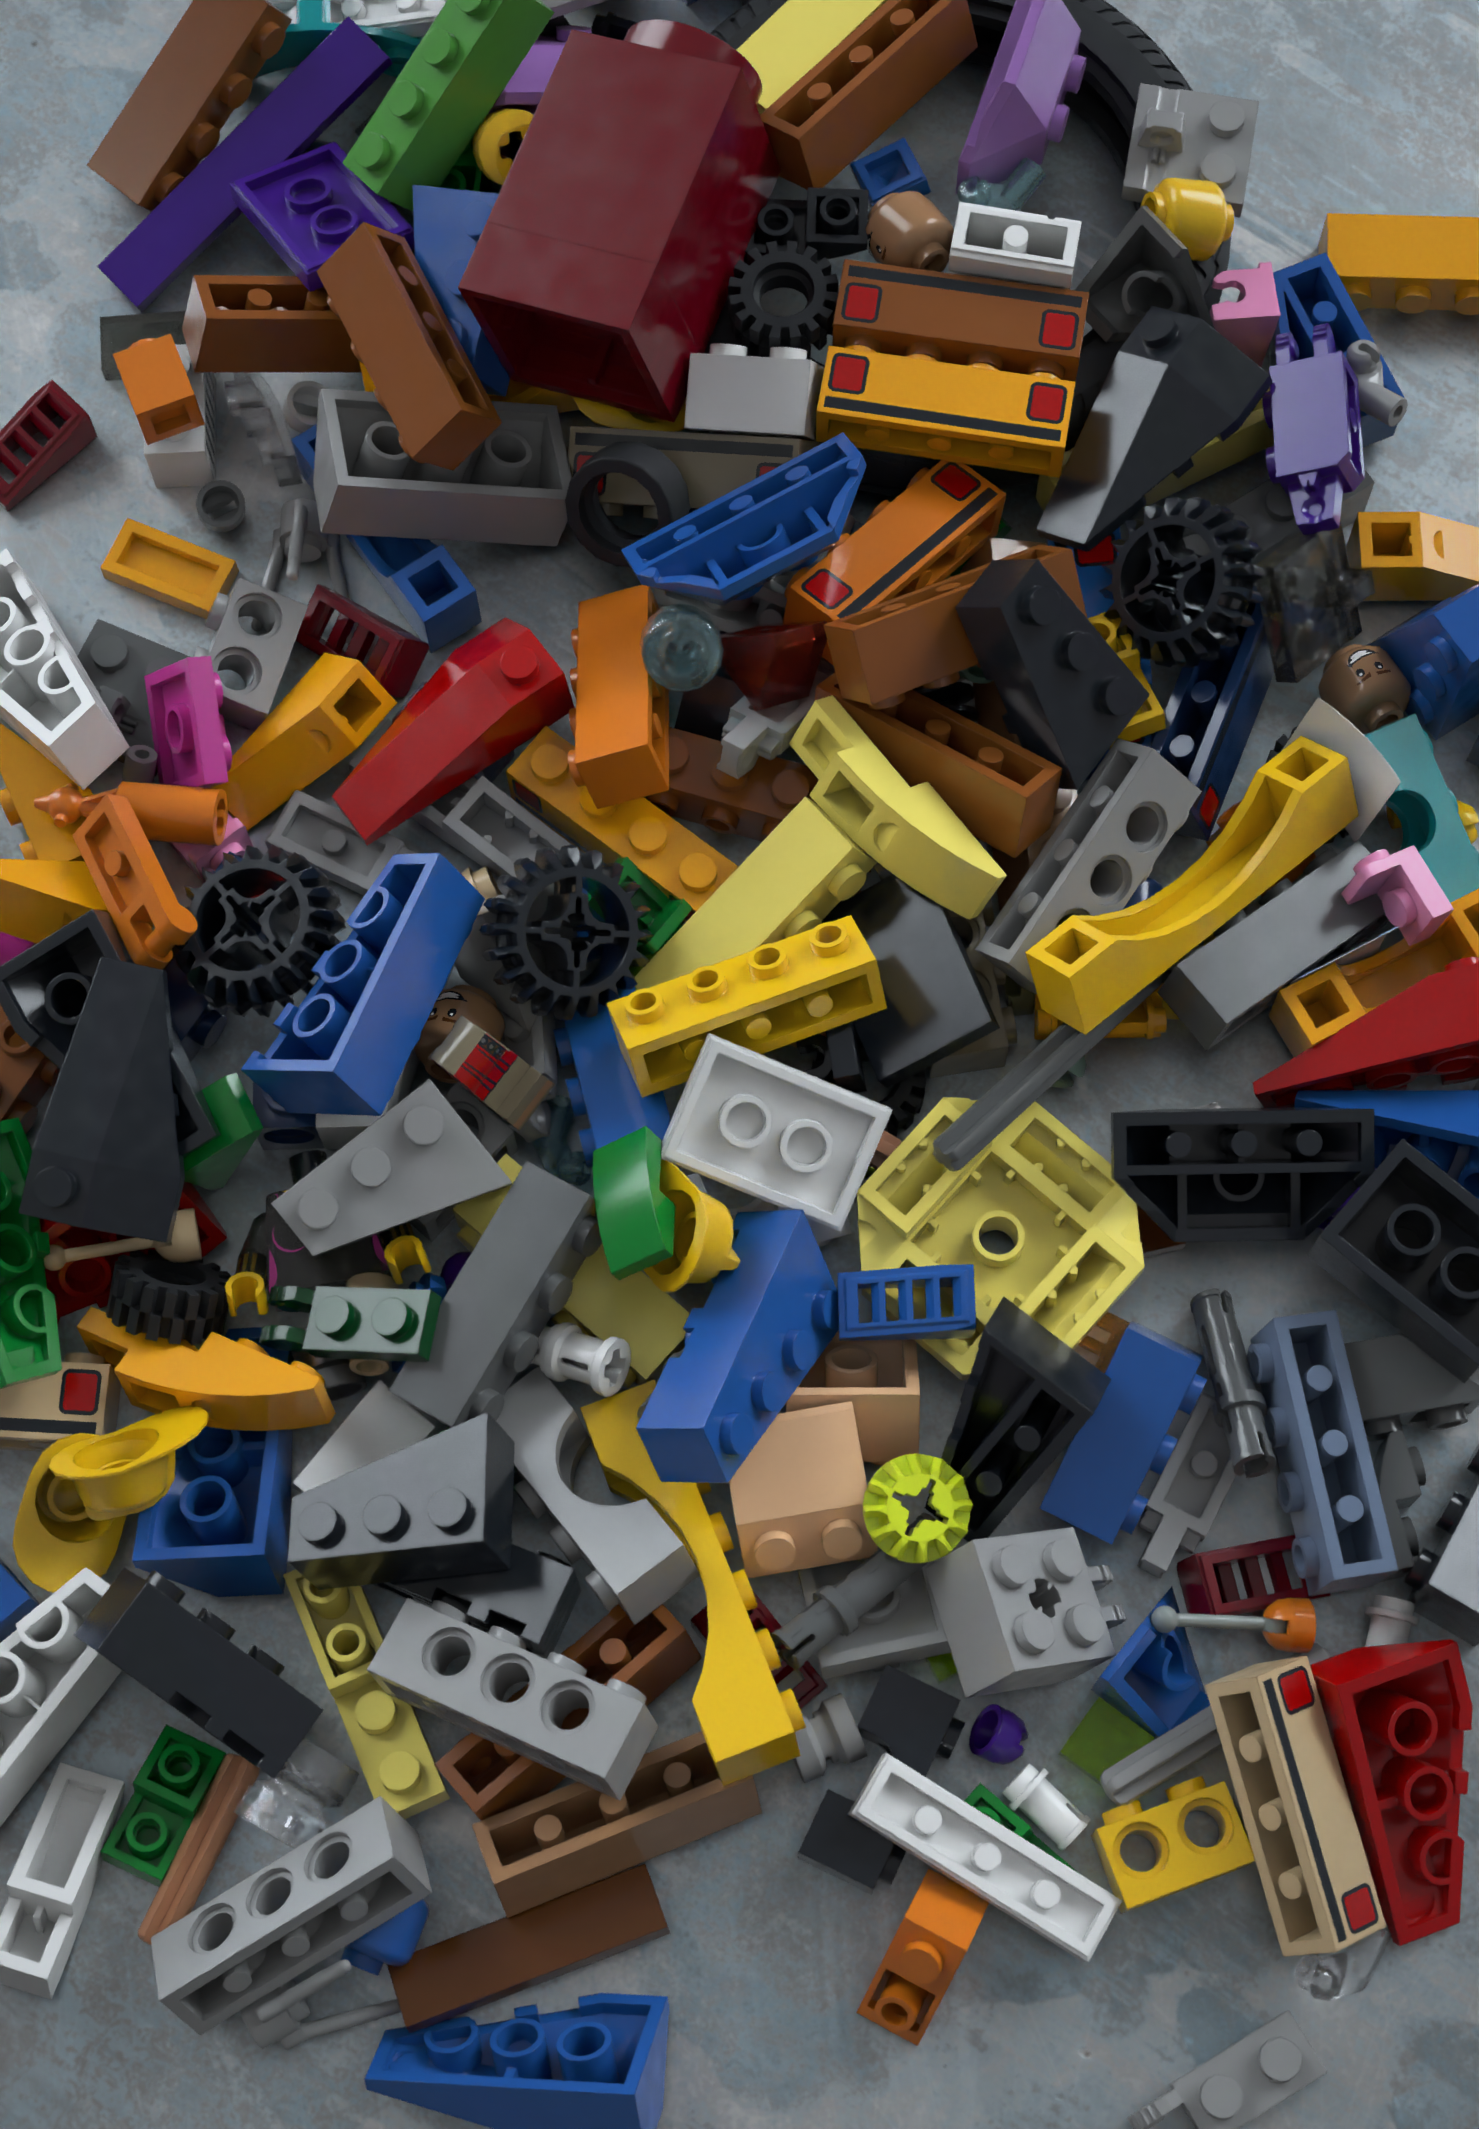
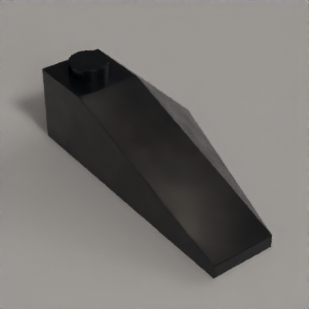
M1152 306L1115 357L1038 523L1036 530L1039 536L1079 550L1091 551L1146 505L1145 494L1171 473L1177 478L1185 474L1194 466L1191 457L1215 437L1224 442L1240 429L1273 382L1270 374L1203 319Z
M91 909L0 966V1005L14 1031L31 1047H36L60 1070L100 957L135 964L108 912ZM171 1019L174 1048L170 1052L173 1093L178 1094L179 1116H175L178 1152L184 1158L221 1135Z

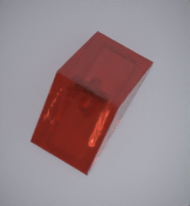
M827 621L760 624L711 637L709 642L711 651L755 711L809 697L827 642L824 624H827Z

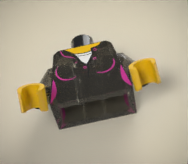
M305 1151L289 1158L288 1162L293 1186L327 1160L325 1151ZM282 1190L266 1196V1212L254 1218L238 1256L235 1275L227 1280L225 1291L230 1316L237 1317V1308L246 1302H256L259 1315H265L269 1311L266 1287L268 1296L270 1295L271 1287L280 1285L284 1287L299 1286L314 1291L316 1286L346 1287V1282L352 1276L370 1272L391 1276L398 1285L404 1283L401 1273L406 1267L414 1264L421 1265L425 1274L431 1271V1265L423 1244L415 1236L410 1222L319 1256H312L271 1204L287 1191Z

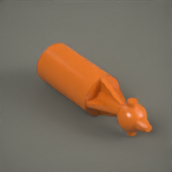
M122 781L118 788L83 797L78 791L79 788L76 784L68 783L66 786L55 789L50 795L38 797L34 800L35 808L49 813L54 819V825L63 828L66 824L78 821L82 816L87 818L106 794L125 796L128 798L147 839L150 841L220 846L225 837L228 819L226 792L224 789Z

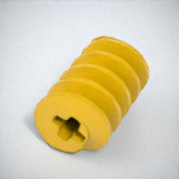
M502 108L489 113L473 136V155L478 168L488 179L503 186L513 161L506 156L500 155V146L509 144V133L513 132L515 138L523 140L534 116L533 114L520 109Z

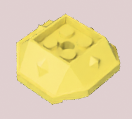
M943 1097L859 1188L856 1195L860 1271L973 1264L976 1330L973 1337L969 1339L915 1340L960 1380L969 1379L983 1330L1003 1297H1006L1074 1350L1142 1274L1145 1267L1142 1242H1140L1137 1204L1111 1178V1164L1036 1101L962 1169L953 1172L935 1159L933 1155V1142L978 1100ZM999 1230L1010 1236L1015 1247L1006 1254H992L984 1249L979 1238L988 1231ZM952 1287L940 1288L941 1317H952ZM898 1288L885 1289L886 1316L892 1321L899 1320ZM913 1288L914 1319L926 1318L925 1288ZM861 1289L862 1295L871 1302V1289Z

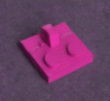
M211 656L187 657L144 676L154 749L158 754L156 764L159 784L212 788L229 782L227 772L232 764V751L230 742L226 737L223 714H219V709L223 703V687L219 675L213 672Z

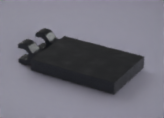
M877 862L874 865V869L881 881L847 900L840 901L822 920V923L835 921L851 915L877 960L887 1009L854 1020L853 1023L878 1082L889 1088L996 1031L1000 1027L947 908L913 889Z

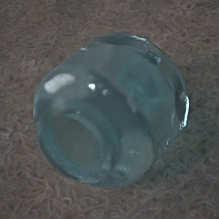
M678 603L661 608L648 619L641 632L639 647L645 670L654 682L668 690L688 692L699 689L711 681L721 667L724 648L718 627L706 612L693 605ZM670 642L676 645V652L668 647ZM691 643L689 648L683 651V646Z

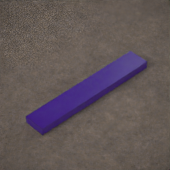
M348 16L97 267L143 312L243 213L233 202L229 184L301 155L392 64L389 56Z

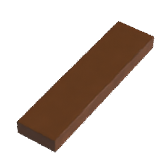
M643 1864L569 1892L509 1918H501L415 1951L410 1962L404 1966L395 1967L387 1964L405 2026L411 2034L670 1934L647 1866Z

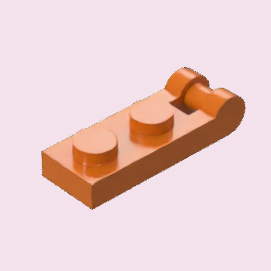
M106 794L72 836L133 962L138 965L163 970L173 957L172 948L175 945L185 944L198 928L197 920L187 908L179 904L128 798ZM151 920H152V922H153V924H154V926H155V929H154V930L152 929V927H151V925H150Z

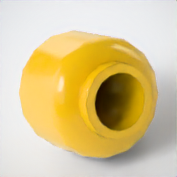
M1165 178L1155 186L1153 192L1149 191L1146 193L1141 202V206H1148L1187 247L1191 260H1208L1217 252L1222 241H1227L1232 234L1234 226L1233 208L1230 204H1226L1224 192L1213 181Z

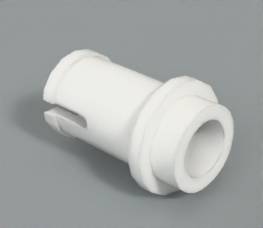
M1375 1595L1373 1607H1366L1365 1615L1371 1617L1365 1647L1408 1643L1411 1626H1418L1419 1618L1413 1616L1415 1604L1399 1598Z
M1028 1763L1004 1789L1002 1794L1011 1801L1008 1807L1013 1812L1017 1808L1023 1812L1062 1852L1081 1833L1091 1819L1086 1814H1082L1045 1779L1049 1773L1045 1768L1037 1771Z

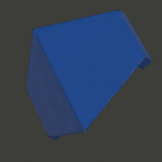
M1172 1586L1136 1629L1091 1689L1153 1740L1210 1706L1185 1627H1176L1169 1633H1161L1153 1627L1151 1622L1153 1611L1160 1606H1169L1176 1613H1180Z

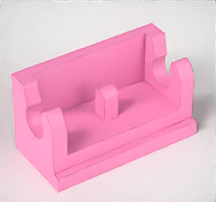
M1271 262L1259 263L1258 267L1253 269L1223 271L1214 277L1212 288L1224 290L1225 288L1233 287L1240 290L1237 302L1225 301L1212 305L1210 317L1215 330L1260 367L1263 364L1280 318Z

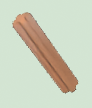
M228 1753L224 1756L138 1929V1937L142 1941L151 1945L150 1938L191 1913L259 1775V1768L245 1758L233 1753Z

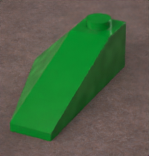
M19 1117L0 1121V1389L51 1376L62 1370L55 1295L47 1289L44 1258L50 1254L49 1234L41 1232L40 1218L19 1213L32 1155L31 1146Z

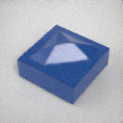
M905 138L893 142L850 164L860 189L869 190L868 204L871 209L880 199L891 193L918 191L924 196L931 193L928 181Z

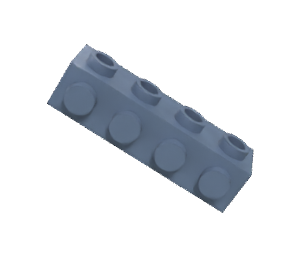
M1336 1310L1273 1318L1250 1339L1251 1345L1248 1348L1247 1358L1252 1380L1256 1384L1261 1385L1262 1394L1267 1406V1414L1264 1417L1265 1427L1271 1446L1276 1450L1281 1472L1277 1477L1278 1499L1284 1512L1291 1515L1296 1537L1292 1543L1294 1568L1300 1578H1305L1309 1596L1372 1587L1398 1571V1566Z

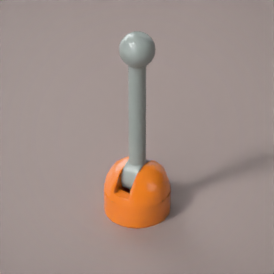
M1306 1598L1276 1600L1264 1610L1261 1617L1176 1613L1169 1606L1157 1607L1151 1616L1153 1627L1161 1633H1169L1176 1627L1262 1631L1264 1638L1273 1648L1291 1653L1310 1652L1316 1636L1315 1609L1311 1600Z

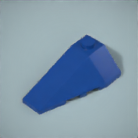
M598 1993L578 1997L579 2008L539 2015L537 2004L514 2008L515 2019L477 2025L473 2019L464 2016L444 2020L411 2034L406 2027L385 2030L364 2078L366 2089L491 2129H657L664 2101L670 2008L668 1996Z

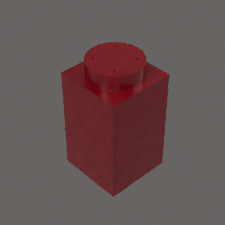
M661 19L644 20L634 24L627 31L623 41L571 30L458 285L459 291L512 381L675 423L687 395L690 353L704 354L728 298V284L730 277H734V267L739 260H744L745 250L757 229L759 212L767 205L781 172L757 109V104L762 95L761 79L750 62L726 42L696 27Z

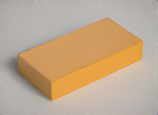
M130 518L126 519L100 567L105 579L204 619L208 618L218 592L227 595L239 573L235 560Z

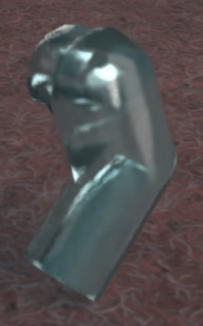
M1023 158L1004 183H988L986 180H979L978 176H972L960 184L957 196L959 201L964 203L1020 211L1047 176L1037 163L1031 159Z

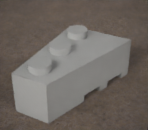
M428 1079L271 1204L312 1256H319L512 1185V1182L433 1082Z

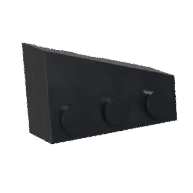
M1038 559L992 560L955 607L985 679L994 680L1007 711V713L1002 715L1009 734H1017L1023 748L1062 768L1058 789L1078 790L1150 694Z
M1006 1297L1002 1298L983 1330L970 1377L965 1384L960 1399L961 1404L941 1457L958 1474L964 1477V1484L973 1504L968 1523V1533L963 1537L967 1542L974 1539L988 1538L1094 1414L1111 1381V1378ZM927 1499L925 1509L940 1521H943L942 1517L936 1515V1510L928 1505Z
M511 1544V1570L373 1584L404 1599L408 1597L428 1607H431L434 1600L445 1602L463 1612L470 1619L468 1625L486 1633L489 1632L492 1626L508 1630L527 1643L526 1651L544 1659H547L550 1652L554 1651L581 1593L575 1570L570 1564L542 1551L534 1553L514 1544Z
M124 1567L74 1636L227 1747L275 1779L324 1709L282 1680L279 1676L285 1667L263 1650L252 1644L245 1653L229 1640L236 1630L204 1607L197 1616H194L179 1605L186 1593L161 1574L152 1570L146 1580Z

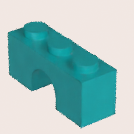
M1416 713L1364 734L1382 754L1401 781L1385 803L1386 806L1395 812L1402 826L1403 841L1400 850L1412 845L1416 847L1450 903L1479 888V852L1469 840L1458 814L1457 800L1453 792L1446 786L1433 755L1432 741L1422 729Z

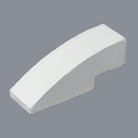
M60 1762L7 1883L9 1897L0 1915V1984L52 2000L103 1862L100 1851L113 1830L125 1789L124 1781Z

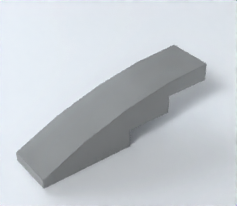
M390 719L385 721L348 763L350 772L354 770L392 725L393 722ZM481 776L478 780L471 777L411 817L483 867L487 866L498 877L502 875L516 877L513 863L520 858L526 857L535 862V854L538 849L551 847L558 855L562 846L571 845L484 776Z

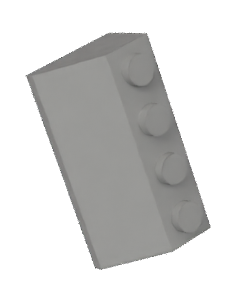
M321 388L318 397L313 479L321 533L557 546L568 521L565 498L569 482L572 479L557 406L491 401L502 424L452 471L429 463H418L404 452L398 441L400 434L389 412L380 405L374 392Z

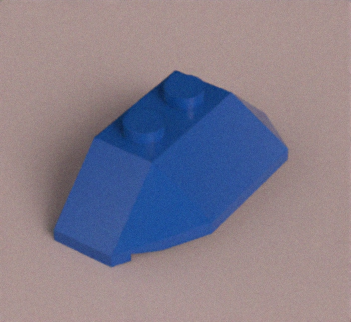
M843 432L623 548L621 551L641 585L721 606L733 600L747 599L759 592L763 584L787 571H797L803 567H808L816 561L819 554L836 545L867 464L863 455Z

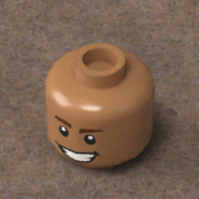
M903 191L884 196L872 207L865 228L868 234L867 249L879 264L942 272L949 262L954 230L951 222L929 198L918 191Z
M1361 644L1346 646L1333 654L1325 663L1318 687L1321 699L1342 714L1363 734L1402 719L1404 711L1409 705V696L1411 695L1409 681L1390 654L1380 646H1363Z
M456 985L451 989L442 990L422 1029L420 1039L413 1048L416 1057L424 1064L426 1071L439 1081L457 1083L435 1064L429 1056L436 1047L443 1043L461 1015L473 1024L478 1025L499 1042H501L506 1025L495 1000L489 994L474 986Z

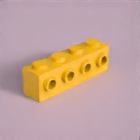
M851 915L819 924L808 931L772 944L758 946L747 953L711 966L697 968L689 974L650 988L636 990L628 996L606 1003L620 1051L642 1098L687 1082L708 1033L759 1054H764L887 1009L877 960Z

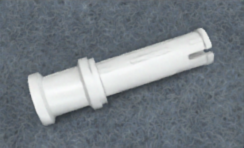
M569 1322L556 1324L553 1327H544L538 1337V1349L531 1363L539 1365L541 1371L550 1380L564 1382L570 1378L591 1385L595 1393L605 1397L613 1396L619 1391L627 1377L631 1362V1350L626 1340L619 1337H609L606 1340L583 1334L581 1328Z

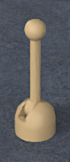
M194 1208L178 1210L171 1243L135 1237L63 1249L58 1245H50V1254L44 1258L45 1268L50 1271H57L66 1262L155 1248L156 1252L163 1259L174 1263L202 1260Z

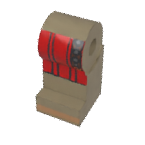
M462 1015L455 1022L452 1031L443 1043L436 1047L429 1056L435 1064L478 1101L518 1131L522 1129L555 1085L513 1051Z

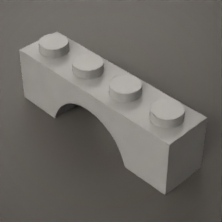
M539 1366L508 1388L504 1395L502 1412L496 1422L515 1442L514 1471L522 1481L513 1486V1488L536 1519L547 1512L557 1526L548 1533L567 1560L573 1565L583 1558L593 1572L584 1579L607 1611H610L619 1604L631 1621L636 1624L700 1576L684 1544L646 1498L625 1505L605 1506L590 1503L574 1494L575 1471L591 1439L574 1409L545 1373L541 1371Z

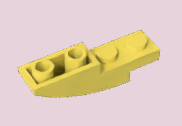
M833 695L815 700L789 742V745L819 779L809 796L854 843L903 882L939 905L968 920L978 917L1007 876L1006 873L928 781L910 787Z
M296 1569L284 1574V1579L328 1690L336 1702L373 1798L376 1799L381 1796L404 1819L450 1799L440 1772L434 1765L436 1762L431 1753L430 1744L414 1706L385 1693L367 1671L385 1637L363 1586L319 1590Z

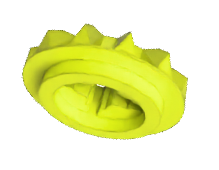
M913 1453L890 1460L873 1475L864 1494L863 1517L872 1540L886 1554L903 1562L927 1563L951 1553L968 1533V1523L973 1504L965 1487L964 1477L958 1474L942 1458ZM930 1482L932 1485L928 1491L931 1494L928 1499V1505L936 1510V1515L942 1517L943 1521L920 1520L915 1527L910 1529L908 1535H905L904 1533L909 1525L906 1522L909 1517V1511L901 1506L900 1501L892 1498V1495L894 1493L900 1497L904 1495L915 1497Z

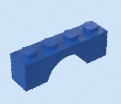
M317 424L291 439L300 473L313 491ZM345 534L419 638L429 644L430 653L435 652L482 622L476 589L443 544L437 546L429 539Z

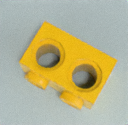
M1199 1776L1164 1790L1169 1801L1167 1803L1143 1811L1140 1800H1135L1132 1803L1118 1806L1101 1814L1105 1826L1096 1829L1090 1836L1113 1895L1122 1900L1119 1906L1121 1914L1236 1871L1255 1861L1251 1845L1225 1781L1207 1787L1203 1776ZM1203 1811L1215 1819L1219 1829V1836L1214 1846L1208 1848L1199 1847L1188 1839L1184 1829V1822L1188 1813ZM1140 1835L1152 1843L1156 1853V1860L1151 1870L1145 1872L1134 1871L1123 1862L1120 1846L1124 1837Z

